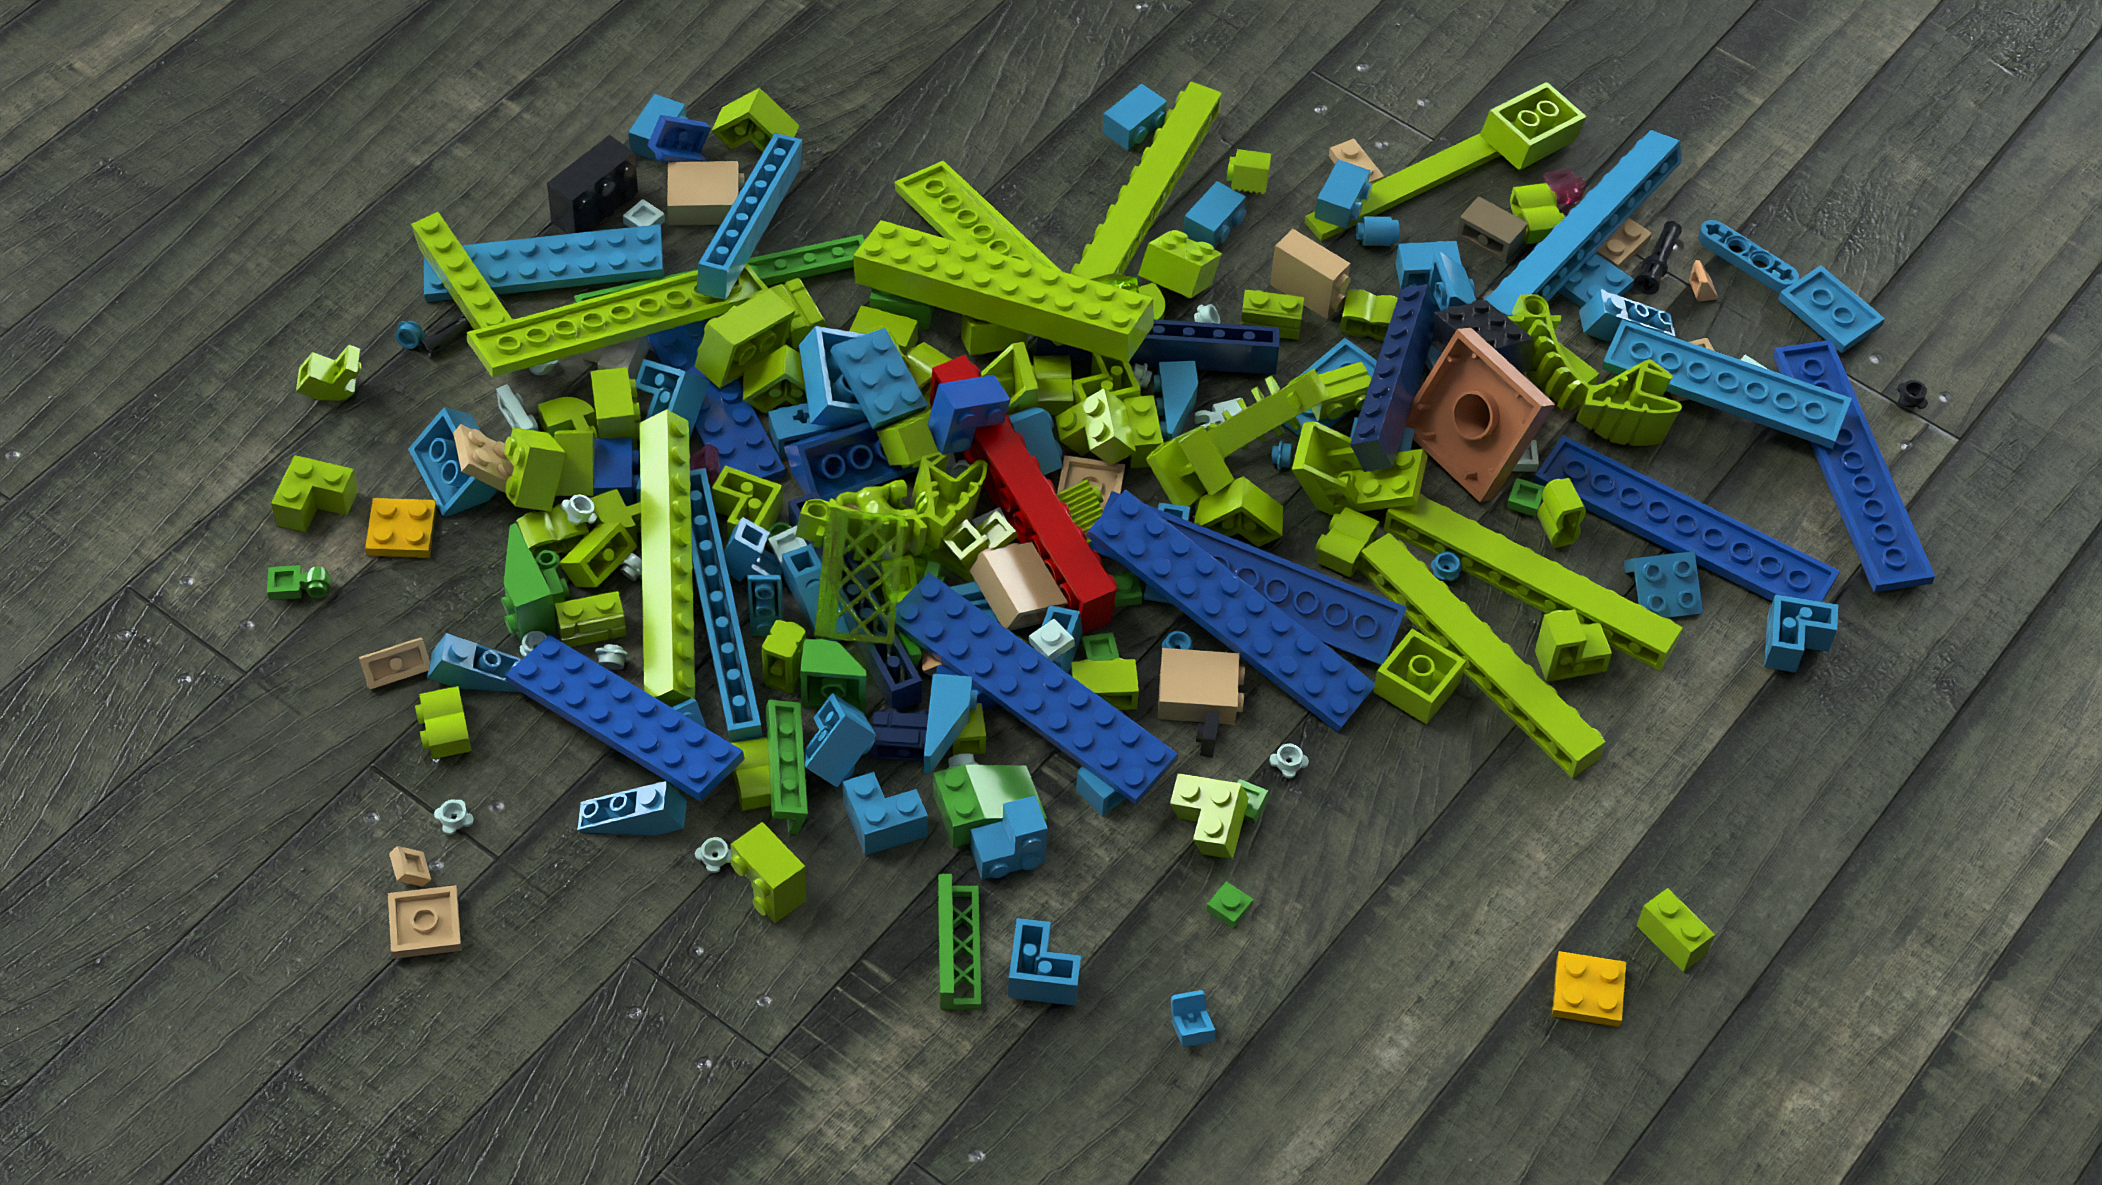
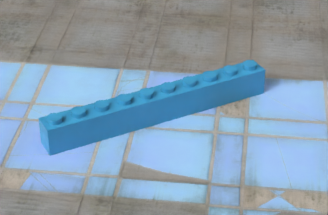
M1650 130L1484 300H1487L1506 317L1512 316V310L1519 295H1538L1548 302L1682 163L1680 140Z
M706 468L690 471L692 564L729 741L733 743L761 738L763 736Z

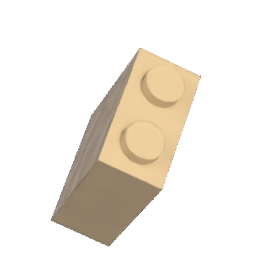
M738 161L668 162L667 208L669 225H721L738 197L739 191L745 185L744 173H739Z
M1292 229L1275 245L1270 285L1285 294L1304 297V306L1328 319L1335 311L1339 312L1345 305L1346 288L1350 282L1349 270L1351 263Z
M1032 542L1019 545L1018 543H1013L1007 547L995 550L993 548L985 549L978 554L977 561L969 570L1000 624L1009 631L1042 624L1049 605L1064 608L1068 603Z
M1162 648L1158 719L1205 722L1207 711L1220 713L1219 724L1235 725L1236 713L1243 712L1244 693H1238V685H1244L1245 667L1239 666V653Z

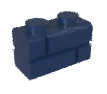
M891 708L884 709L882 712L874 711L872 729L876 737L871 748V758L924 761L929 712L900 713L898 710Z

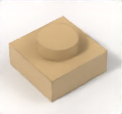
M397 846L389 853L397 881L423 887L431 880L424 852Z

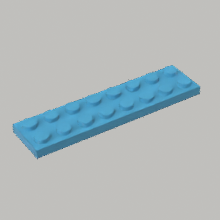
M660 224L461 245L492 291L498 295L664 277ZM424 257V297L426 302L452 300V296Z
M1623 319L1620 322L1601 368L1620 375L1637 364L1650 359L1672 374L1673 378L1665 390L1667 392L1831 449L1834 447L1852 400L1850 397Z

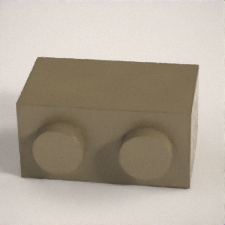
M1478 196L1460 216L1456 236L1506 263L1523 244L1528 223Z

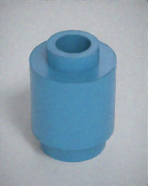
M1362 217L1361 222L1356 223V240H1361L1362 246H1391V243H1398L1399 221L1392 220L1391 217Z

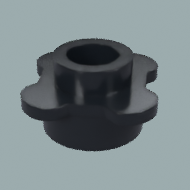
M1909 380L1898 385L1897 391L1900 392L1898 403L1900 406L1905 408L1918 407L1919 409L1927 407L1928 401L1925 399L1927 388L1922 382Z

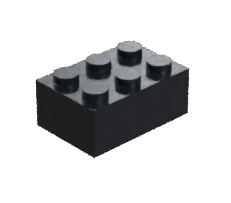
M608 135L548 181L547 190L551 223L567 234L590 232L604 218L611 216L618 207L634 198L636 193H638L635 152L611 135Z
M1475 300L1471 304L1451 306L1446 310L1434 312L1432 344L1442 353L1457 329L1472 328L1520 373L1532 370L1534 338L1487 300Z

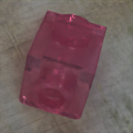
M1571 168L1544 173L1542 182L1547 183L1550 190L1555 192L1557 205L1570 204L1582 200L1586 182L1583 177L1575 178Z

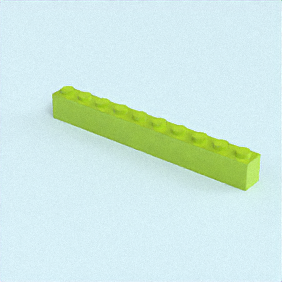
M1190 82L1185 91H1180L1174 110L1169 109L1163 128L1156 130L1152 146L1145 148L1141 164L1134 166L1130 175V182L1127 186L1123 185L1120 189L1116 205L1111 204L1105 223L1098 225L1094 234V241L1092 244L1088 243L1085 246L1080 264L1076 263L1070 274L1114 287L1117 285L1220 113L1222 92L1194 82Z
M666 409L640 422L644 692L673 707L691 698L695 699L689 421Z
M1421 493L1419 494L1417 504L1392 507L1386 513L1384 531L1435 557L1442 552L1455 554L1459 558L1461 570L1547 614L1556 610L1568 611L1575 609L1580 624H1601L1609 646L1658 671L1662 670L1678 644L1683 627L1675 624L1672 620L1663 618L1640 604L1633 603L1618 595L1615 591L1608 590L1590 581L1587 577L1564 568L1561 564L1507 539L1502 534L1495 533L1481 526L1478 522L1452 511L1447 506H1442L1426 498Z
M1387 533L1361 550L1358 570L1390 601L1407 607L1404 615L1429 639L1466 660L1464 673L1572 779L1600 760L1606 742L1600 732L1595 728H1591L1580 717L1575 708L1568 706L1558 696V693L1552 686L1547 685L1538 677L1535 670L1529 664H1525L1514 653L1510 645L1503 643L1493 633L1487 623L1479 620L1465 602L1460 601L1443 581H1439L1429 571L1424 562L1418 561L1408 551L1402 541Z

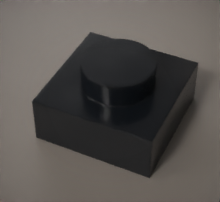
M1207 711L1205 724H1198L1196 742L1202 743L1200 756L1213 758L1220 713Z

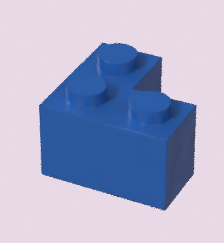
M995 375L939 384L928 427L942 455L970 450L976 427L1004 423L1010 398Z

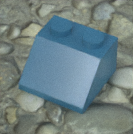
M1435 252L1428 285L1440 310H1446L1451 306L1471 304L1475 301L1474 282L1472 279H1468L1465 268L1443 253Z

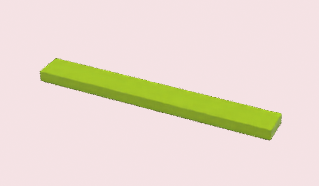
M1479 133L1388 176L1372 185L1368 199H1362L1361 201L1362 209L1357 220L1352 219L1348 228L1356 225L1357 222H1361L1362 217H1373L1502 154L1483 139ZM1315 212L1305 216L1304 223L1320 241L1346 230L1337 225L1316 219Z

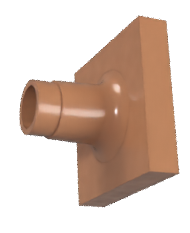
M1463 328L1456 330L1416 394L1405 427L1415 429L1413 440L1479 502L1494 500L1555 404L1472 328Z

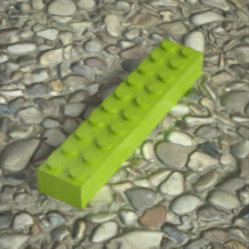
M880 220L853 255L855 283L1124 362L1130 361L1154 326L1153 297Z

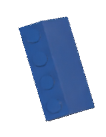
M908 417L874 429L869 421L865 420L784 446L795 480L805 495L817 491L822 500L830 501L831 498L835 499L842 493L856 492L865 487L874 486L918 471L919 467L913 468L910 466L902 469L901 465H889L876 432Z

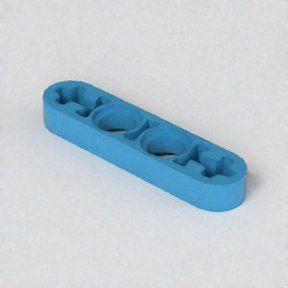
M1707 220L1701 225L1698 235L1701 245L1772 290L1780 293L1798 281L1799 274L1795 268L1717 220ZM1738 246L1743 249V252L1735 253L1729 247ZM1762 261L1767 264V267L1759 268L1753 262Z

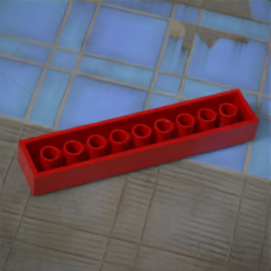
M966 355L932 368L930 405L932 407L940 383L981 377L978 367L975 364H971ZM1006 414L1004 423L976 427L970 450L962 451L961 453L969 465H972L977 460H984L987 463L983 488L995 507L1001 508L1007 522L1017 532V542L1019 544L1033 543L1068 602L1064 608L1080 611L1082 635L1111 623L1113 609L1115 608L1116 592L1118 591L1117 583L1111 574L1107 575L1103 569L1102 561L1097 551H1092L1087 544L1083 529L1080 526L1076 527L1072 521L1068 506L1064 502L1061 503L1056 496V490L1051 480L1045 479L1041 473L1037 458L1030 456L1022 435L1019 432L1016 433L1012 428L1009 415Z

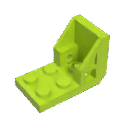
M1024 342L1013 343L981 372V377L995 375L1010 398L1007 410L1009 416L1033 406L1037 407L1038 386ZM930 396L924 397L928 404L925 410L932 408Z
M1315 421L1303 423L1292 471L1316 509L1335 515L1336 513L1341 514L1345 507L1361 512L1415 505L1418 503L1428 457L1424 449L1397 452L1393 467L1364 472L1350 446L1352 438Z

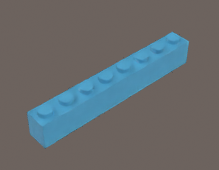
M774 133L698 263L697 293L713 298L727 299L801 168L802 139Z

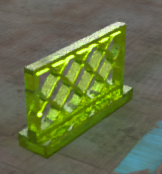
M827 507L814 633L817 639H837L893 645L906 516ZM848 518L862 519L869 528L855 541L846 531ZM867 520H875L878 522L871 526V524ZM885 521L898 523L897 535L886 544L876 532V529ZM873 533L883 547L868 558L857 544ZM847 537L851 544L845 548V539ZM896 542V551L894 553L890 547ZM855 547L866 561L850 572L843 564L844 555ZM887 550L895 559L894 567L885 575H882L872 561ZM869 564L880 579L865 590L854 576ZM842 569L848 574L843 580H841ZM893 574V580H892V586H891L890 583H889L886 579ZM852 579L863 593L847 604L840 596V588ZM884 582L891 590V599L879 607L869 593ZM866 596L877 611L862 622L851 608ZM840 600V602L844 605V608L838 612ZM890 606L888 618L883 611ZM849 611L859 625L850 633L836 632L837 619ZM879 614L888 623L887 637L873 636L866 628V625ZM863 628L868 635L856 633Z

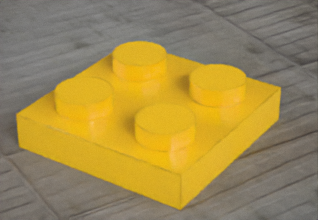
M373 498L365 545L366 555L430 558L437 512L436 500Z
M1559 951L1556 961L1552 1017L1620 1027L1623 1012L1626 962Z

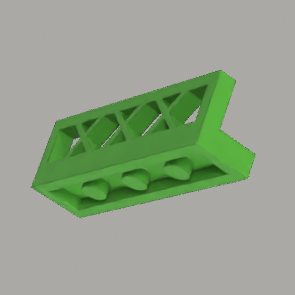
M768 700L766 705L772 818L787 819L788 834L798 835L808 814L801 703Z
M938 874L940 1009H981L978 886H952V874ZM952 897H972V904L964 912H961L952 905ZM961 923H964L972 930V934L963 942L953 934V930ZM972 943H973V950H971V949L968 947V946H970ZM962 952L973 960V964L964 972L954 964V959ZM962 982H965L974 990V998H954V989Z

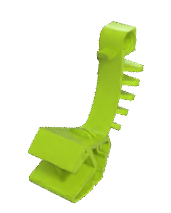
M1519 295L1512 310V316L1507 317L1534 338L1532 370L1535 368L1537 370L1533 381L1538 385L1552 375L1544 392L1547 397L1553 396L1562 388L1564 392L1557 406L1563 410L1574 400L1580 405L1576 421L1590 430L1594 428L1595 433L1606 440L1610 439L1612 443L1623 445L1629 443L1631 446L1661 444L1682 409V405L1679 402L1662 397L1673 378L1672 374L1648 359L1605 383L1589 385L1572 368L1557 341L1554 329H1557L1561 321V315H1550L1546 300L1538 295Z
M1312 369L1291 380L1282 389L1279 388L1271 375L1265 379L1271 395L1264 398L1257 386L1251 390L1257 401L1253 405L1247 407L1243 398L1237 400V403L1242 411L1234 416H1231L1228 410L1221 413L1225 421L1219 425L1215 423L1206 426L1208 431L1205 430L1204 426H1200L1173 440L1160 444L1146 458V461L1171 503L1188 507L1205 492H1208L1209 496L1215 494L1235 480L1224 462L1226 457L1232 455L1239 448L1242 450L1249 448L1248 443L1257 437L1261 443L1265 442L1264 433L1272 429L1277 436L1282 435L1284 431L1281 424L1286 421L1294 430L1299 429L1301 425L1296 416L1317 406L1329 396L1316 370Z
M939 451L922 456L910 501L911 508L916 510L917 515H878L837 505V501L832 498L829 502L821 499H810L805 502L800 512L795 537L814 542L813 547H821L828 530L839 533L834 555L838 559L842 557L846 536L858 538L853 560L861 561L866 540L874 541L873 561H880L885 542L892 543L893 558L901 557L905 542H909L913 556L921 554L925 542L937 550L944 548L946 545L942 538L966 519L972 525L987 472V463L984 460H977L954 479L945 473L949 454L942 455Z

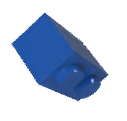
M632 438L595 439V496L617 489L625 505H633L634 493H636L639 475H634V469L640 468L639 450H633Z

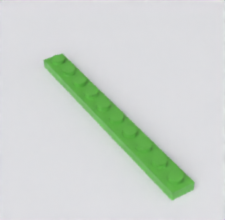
M861 234L749 258L747 263L763 283L768 286L791 281L796 278L800 279L854 267L853 255L865 240ZM697 270L574 295V300L577 303Z

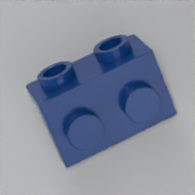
M660 115L647 146L656 153V158L664 163L672 161L708 162L701 154V150L711 127L706 122Z

